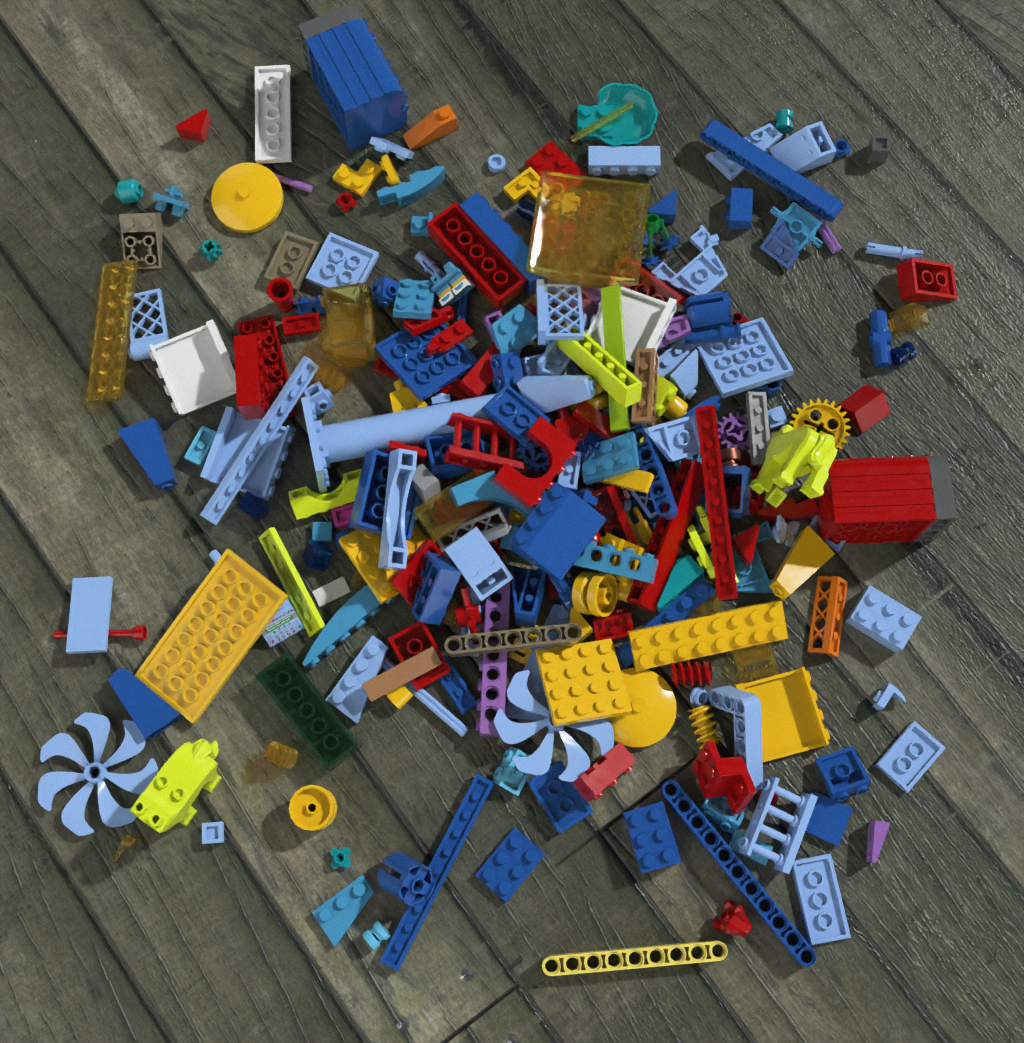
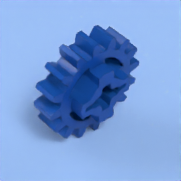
M531 441L526 447L519 442L518 446L520 448L516 451V454H519L517 460L524 462V467H528L527 472L534 469L535 474L538 473V470L545 473L546 467L548 468L546 452L538 444L532 443L534 441ZM541 448L540 453L534 458L535 453Z

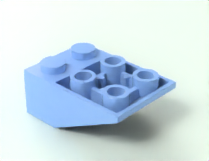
M822 121L802 128L769 148L771 156L799 174L832 162L837 151Z
M477 527L444 549L461 572L469 587L481 601L513 579L511 573Z

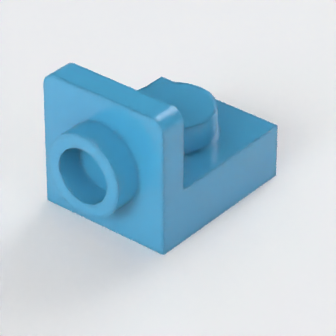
M429 212V217L412 216L411 236H430L427 223L433 219V212Z

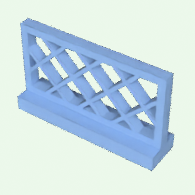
M536 279L538 345H546V340H584L581 284H544V279ZM548 291H556L558 293L553 296ZM577 291V293H575L573 296L567 292ZM564 296L567 300L562 302L558 298ZM554 302L558 306L556 308H553L550 306V304ZM573 302L577 306L575 308H572L568 306V304ZM563 308L568 311L565 315L559 312ZM553 315H555V316H557L559 319L556 320V321H553L552 319H550V317L553 316ZM572 315H574V316H576L578 319L575 320V321H572L571 319H569V317L572 316ZM564 321L569 325L566 328H564L559 324H561ZM554 328L560 331L559 333H550ZM575 328L580 333H571L570 330Z

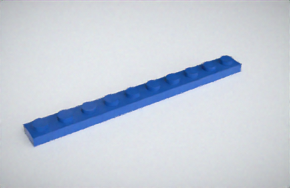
M476 774L429 865V868L433 870V882L435 883L433 893L428 900L424 899L420 903L414 904L415 906L408 905L380 962L399 971L494 786V782L479 774Z

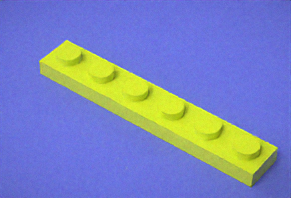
M275 527L268 528L259 537V540L309 637L316 636L326 625Z

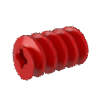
M702 661L699 667L698 662H694L691 667L690 663L686 662L683 667L682 663L678 662L677 667H675L672 662L670 666L671 681L674 682L676 687H678L681 681L684 687H686L688 681H690L692 687H694L695 681H698L699 686H702L703 681H706L707 686H710L712 663L710 661L707 667L706 662Z

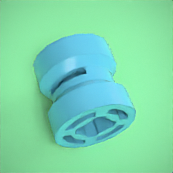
M379 920L373 924L370 930H366L362 934L373 950H376L383 940H387L391 936Z

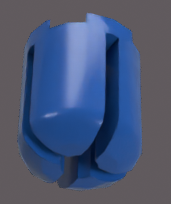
M719 291L690 296L685 299L683 315L688 317L691 332L716 329L721 325H733V317H729L731 315V300L728 292Z
M395 852L384 858L383 864L402 875L399 877L379 867L377 877L382 889L409 906H415L414 904L420 903L424 899H429L435 887L432 869L402 852Z

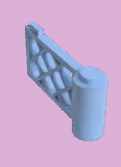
M160 288L124 296L125 300H121L122 309L127 313L131 341L127 351L129 358H133L134 361L151 358L148 352L151 350L150 344L157 345L169 340ZM151 296H158L154 304L148 302ZM138 299L141 301L136 308L130 306V301ZM144 304L151 307L146 314L140 311ZM154 310L160 312L156 320L150 317ZM136 314L143 317L138 324L132 320ZM147 319L153 322L148 330L142 327ZM158 325L163 329V333L155 335L152 332ZM139 329L145 332L142 338L135 339V334Z

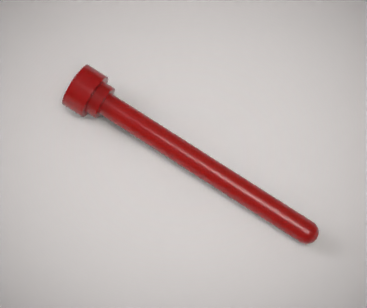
M136 625L132 629L109 630L108 638L132 637L136 641H145L147 638V628L145 625ZM54 631L52 636L55 639L67 638L68 631Z

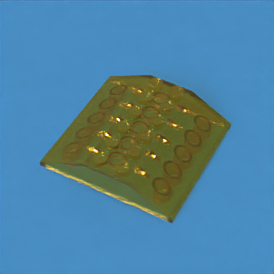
M541 171L526 271L565 285L597 289L617 284L620 287L638 285L651 184Z

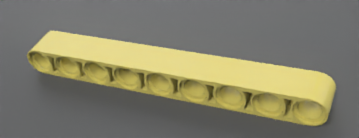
M709 940L548 955L543 959L542 969L548 976L713 962L724 960L728 954V949L721 941ZM719 944L722 947V953L719 956H714L712 948ZM699 946L701 948V955L698 958H693L691 951L694 947ZM675 948H678L681 952V956L677 960H673L670 956L671 951ZM653 950L660 952V959L656 962L650 960V953ZM632 952H637L640 956L639 961L635 964L629 962V955ZM611 954L619 956L617 965L612 966L608 963V957ZM590 956L598 958L599 961L596 967L592 968L587 965V960ZM569 958L577 959L578 965L575 969L567 968L566 962ZM548 960H555L557 962V968L554 971L546 969L545 964Z

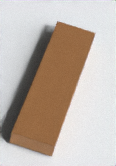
M433 646L362 683V686L372 702L442 663Z

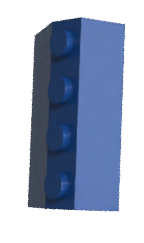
M375 449L365 454L348 527L382 535L390 454ZM412 484L410 485L405 510V537L407 541L411 539L420 499Z
M555 482L509 543L515 554L561 581L606 522V518L574 492Z

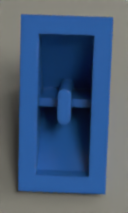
M674 189L648 209L647 215L656 214L659 216V219H663L664 223H674L677 191Z

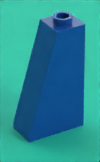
M155 418L118 430L124 442L159 490H169L178 484L160 425Z
M125 668L118 669L108 679L145 739H153L184 717L131 671Z

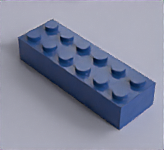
M476 192L460 204V207L527 279L526 290L524 291L531 298L536 294V279H544V284H548V265L544 260L540 261L533 248L526 246L524 239L519 234L516 235L513 232L512 226L507 221L504 222L501 219L500 213L489 206V202L484 196L481 197Z

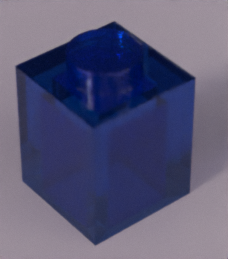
M249 491L244 494L236 505L242 513L258 523L269 512L267 503Z

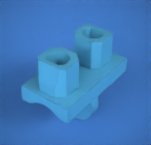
M173 185L171 189H165V193L169 194V197L154 192L153 198L157 199L156 210L166 213L168 205L172 204L171 214L182 218L185 209H190V204L177 200V198H183L184 194L179 192V187Z

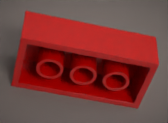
M257 334L233 336L237 407L245 420L263 419L270 408L269 400L266 399V394H269V386L265 382V377L268 376L267 365H264V359H267L266 348H263V342L259 340Z

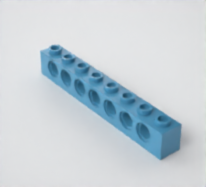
M511 524L512 527L509 533L502 536L499 548L512 551L509 541L522 526L520 524ZM591 541L582 555L573 564V566L653 584L659 561L654 559L653 554L643 552L642 556L634 554L635 551L623 548V551L615 550L616 546L604 544V547L597 546V542ZM600 551L602 557L599 561L595 562L593 556L596 552ZM620 556V564L614 566L612 564L613 558ZM639 560L640 567L637 570H632V562Z

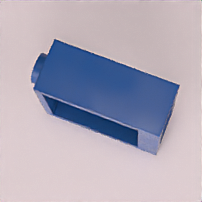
M722 466L723 476L742 477L740 509L727 508L730 518H742V515L749 514L751 469L747 466ZM705 503V512H707V504H706V503Z

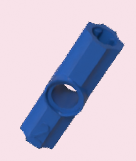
M876 310L869 314V346L873 351L874 367L885 368L891 365L890 346L892 335L891 331H888L886 312Z

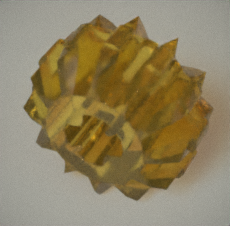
M324 363L321 364L315 373L314 380L315 382L320 381L325 389L329 388L332 393L336 394L345 386L346 376L333 365Z
M271 740L264 749L263 757L284 768L292 769L298 760L299 753L293 748Z

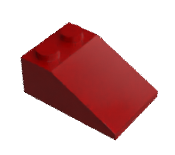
M910 258L896 266L901 301L931 302L957 299L953 264Z
M417 621L388 638L401 663L431 646L436 651L442 664L411 680L416 690L451 672L425 622Z

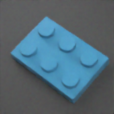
M400 279L393 309V318L430 320L435 292L431 289L434 286L432 281Z
M633 431L580 448L582 452L583 482L586 485L640 469L636 434Z

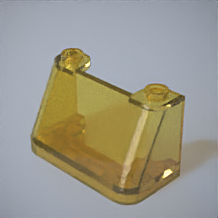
M367 283L323 288V296L320 297L321 307H325L328 332L325 341H322L324 352H327L329 356L366 361L377 360V353L374 351V346L376 345L374 311Z

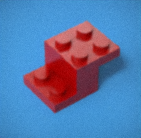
M706 741L692 763V769L696 773L699 787L705 798L727 797L728 805L731 807L733 814H741L757 792L743 757L720 758L714 741Z

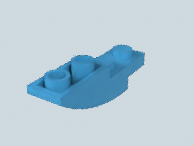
M444 165L434 166L425 171H416L409 175L410 182H401L396 186L384 187L376 191L380 206L397 201L399 207H402L426 196L446 178Z

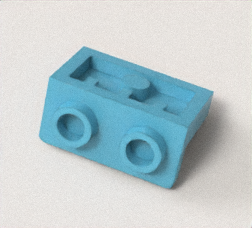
M510 747L504 753L500 767L495 770L492 782L519 796L530 774L519 771L512 758L513 756L528 757L529 755L517 748Z

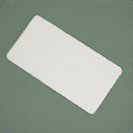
M340 577L314 590L312 593L319 607L349 593L350 589L345 578Z

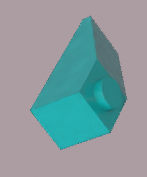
M689 554L685 558L683 556L674 563L675 566L657 605L659 613L704 577V570Z

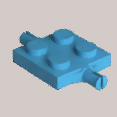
M795 202L783 212L775 206L772 207L769 213L778 218L776 224L780 219L785 221L799 253L810 242L818 247V249L822 246L823 242L815 237L816 232L822 226L820 220Z

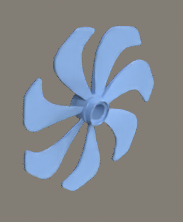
M525 670L516 673L507 689L509 701L520 709L546 717V720L530 723L512 722L505 716L502 709H499L494 718V725L501 739L507 744H517L533 736L544 727L548 728L543 742L532 755L528 757L513 756L512 759L516 768L521 772L532 775L545 774L551 764L554 732H559L568 758L567 768L559 776V779L566 782H574L589 769L590 758L563 728L568 726L591 735L598 741L601 755L604 756L614 747V732L611 723L605 719H598L554 727L551 722L550 711L542 706L528 690L527 680L530 671Z
M85 712L74 723L88 729L93 742L94 763L89 764L85 755L69 734L59 733L42 746L40 753L41 762H45L55 755L65 756L85 768L84 773L50 772L43 775L38 784V803L47 811H51L52 801L57 792L68 785L87 779V784L71 798L61 815L63 824L78 836H85L94 832L85 821L84 815L88 798L95 783L98 786V804L102 821L109 827H119L134 822L137 816L129 811L131 808H123L113 799L104 781L109 779L114 784L131 793L142 794L159 772L153 758L150 759L142 771L137 773L118 774L108 772V767L139 754L144 749L146 740L134 721L123 720L125 729L124 740L118 750L104 764H101L99 762L110 732V721L104 715ZM98 768L100 771L99 776L94 778L93 771Z

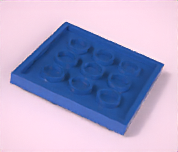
M444 323L415 336H412L403 328L374 346V351L420 402L467 373L478 361L462 342L445 354L438 351L430 357L425 352L426 346L431 343V339L447 328Z

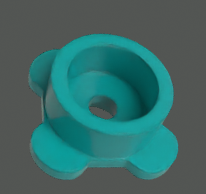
M348 847L343 849L333 848L331 850V866L336 869L339 866L348 868L351 865L349 855L351 850Z

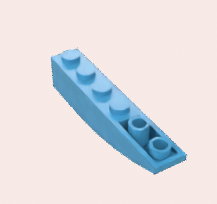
M365 585L336 612L323 628L302 663L304 667L308 669L309 667L314 668L317 666L322 656L331 654L336 649L335 645L340 641L343 643L349 639L350 633L353 630L362 628L366 624V619L370 616H376L381 611L380 608L384 604L388 605L393 602L396 596L380 604L369 586Z

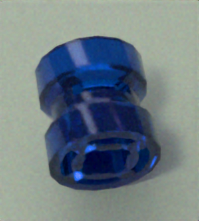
M909 341L903 343L901 347H895L890 350L891 359L897 366L904 364L906 360H912L917 357L916 349Z
M590 432L585 435L582 441L576 443L578 450L587 459L592 456L594 450L602 447L601 443Z

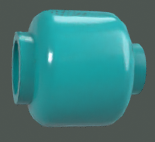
M135 179L120 180L117 183V188L114 189L116 198L123 204L137 203L143 197V188Z

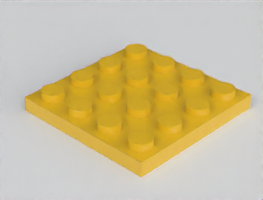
M414 522L410 541L406 540L408 548L407 560L427 539L416 522ZM355 530L339 539L340 545L380 604L400 594L389 582L397 571L378 568L381 535Z
M612 639L536 650L535 656L554 727L632 713V707Z

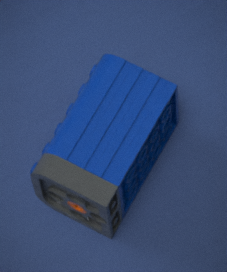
M343 6L298 25L306 69L351 151L369 144L371 137L382 138L401 129L405 125L407 109H409L406 101L408 98L406 90L401 88L397 74L392 72L389 60L385 59L381 46H378L374 33L369 31L366 19L362 18L356 7Z

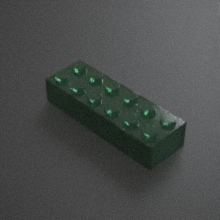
M288 651L255 675L327 771L331 772L362 747Z

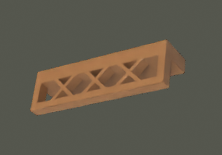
M655 348L636 349L634 376L642 382L640 401L632 405L631 421L633 424H647L648 427L655 426L659 356Z

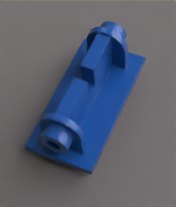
M326 294L317 295L315 300H309L308 297L297 298L298 302L293 303L298 305V308H295L296 315L313 313L312 308L314 307L319 314L329 313V311L333 310L332 303L328 304V300H332V298H327Z

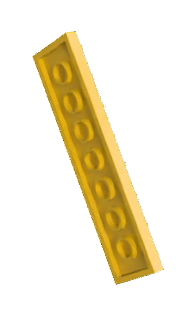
M780 599L628 631L636 671L788 639L783 604Z

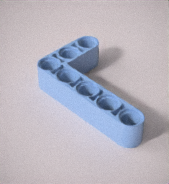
M728 685L709 690L708 699L710 704L733 714L735 757H743L756 791L761 790L763 783L761 702L758 696Z

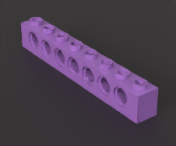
M511 580L486 598V602H482V613H485V621L481 623V632L509 630ZM493 595H500L502 599L499 602H493L491 597ZM495 613L501 616L500 620L496 622L490 619V616ZM489 640L488 644L491 647H495L499 644V640ZM508 651L497 652L499 654L497 660H490L488 658L490 653L483 654V659L479 660V671H483L482 679L478 680V691H482L481 699L477 700V711H481V717L476 721V731H480V736L500 737L494 725V719L488 720L485 715L490 710L495 711L497 714L499 709H502L505 714ZM491 671L497 672V679H488V673ZM489 691H495L498 694L494 700H489L486 695Z

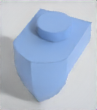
M888 682L882 691L878 690L874 695L873 700L875 702L872 707L878 711L884 709L891 696L902 702H906V699L898 688Z

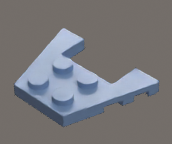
M700 228L689 240L701 252L677 274L664 262L651 271L654 276L664 283L690 296L711 293L728 277L722 262L712 248L710 240L708 241L704 229Z

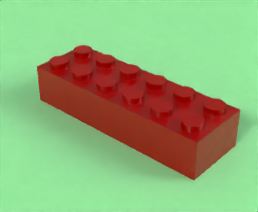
M456 202L427 223L428 234L459 268L465 270L475 286L497 310H500L526 290L527 279Z

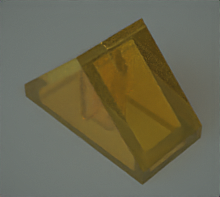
M914 302L889 313L893 331L930 325L926 307Z

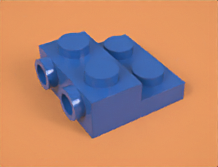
M853 746L815 759V763L824 779L823 784L831 800L837 799L841 802L848 799L849 794L856 792L857 795H861L868 791L871 780Z

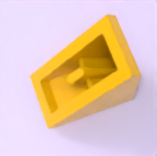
M571 607L569 623H576L582 629L581 639L576 643L579 644L594 633V631L583 616L574 607ZM571 629L568 631V636L576 638L578 632Z

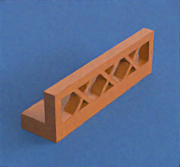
M818 576L807 651L809 653H822L830 657H838L848 581L839 576ZM823 582H831L830 588L824 592ZM826 599L828 607L822 611L820 604ZM824 618L826 621L825 626L819 630L817 627L818 622ZM821 637L823 640L822 648H815V641Z

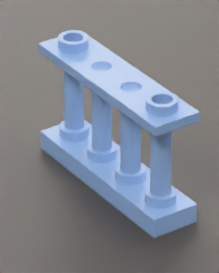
M767 776V779L762 783V792L745 836L740 840L739 853L750 856L753 851L774 861L773 869L789 874L818 797L809 793H802L800 796L777 786L779 778ZM774 793L796 804L797 807L793 815L770 805ZM767 813L789 823L786 834L763 824ZM759 832L782 842V847L778 854L755 843Z

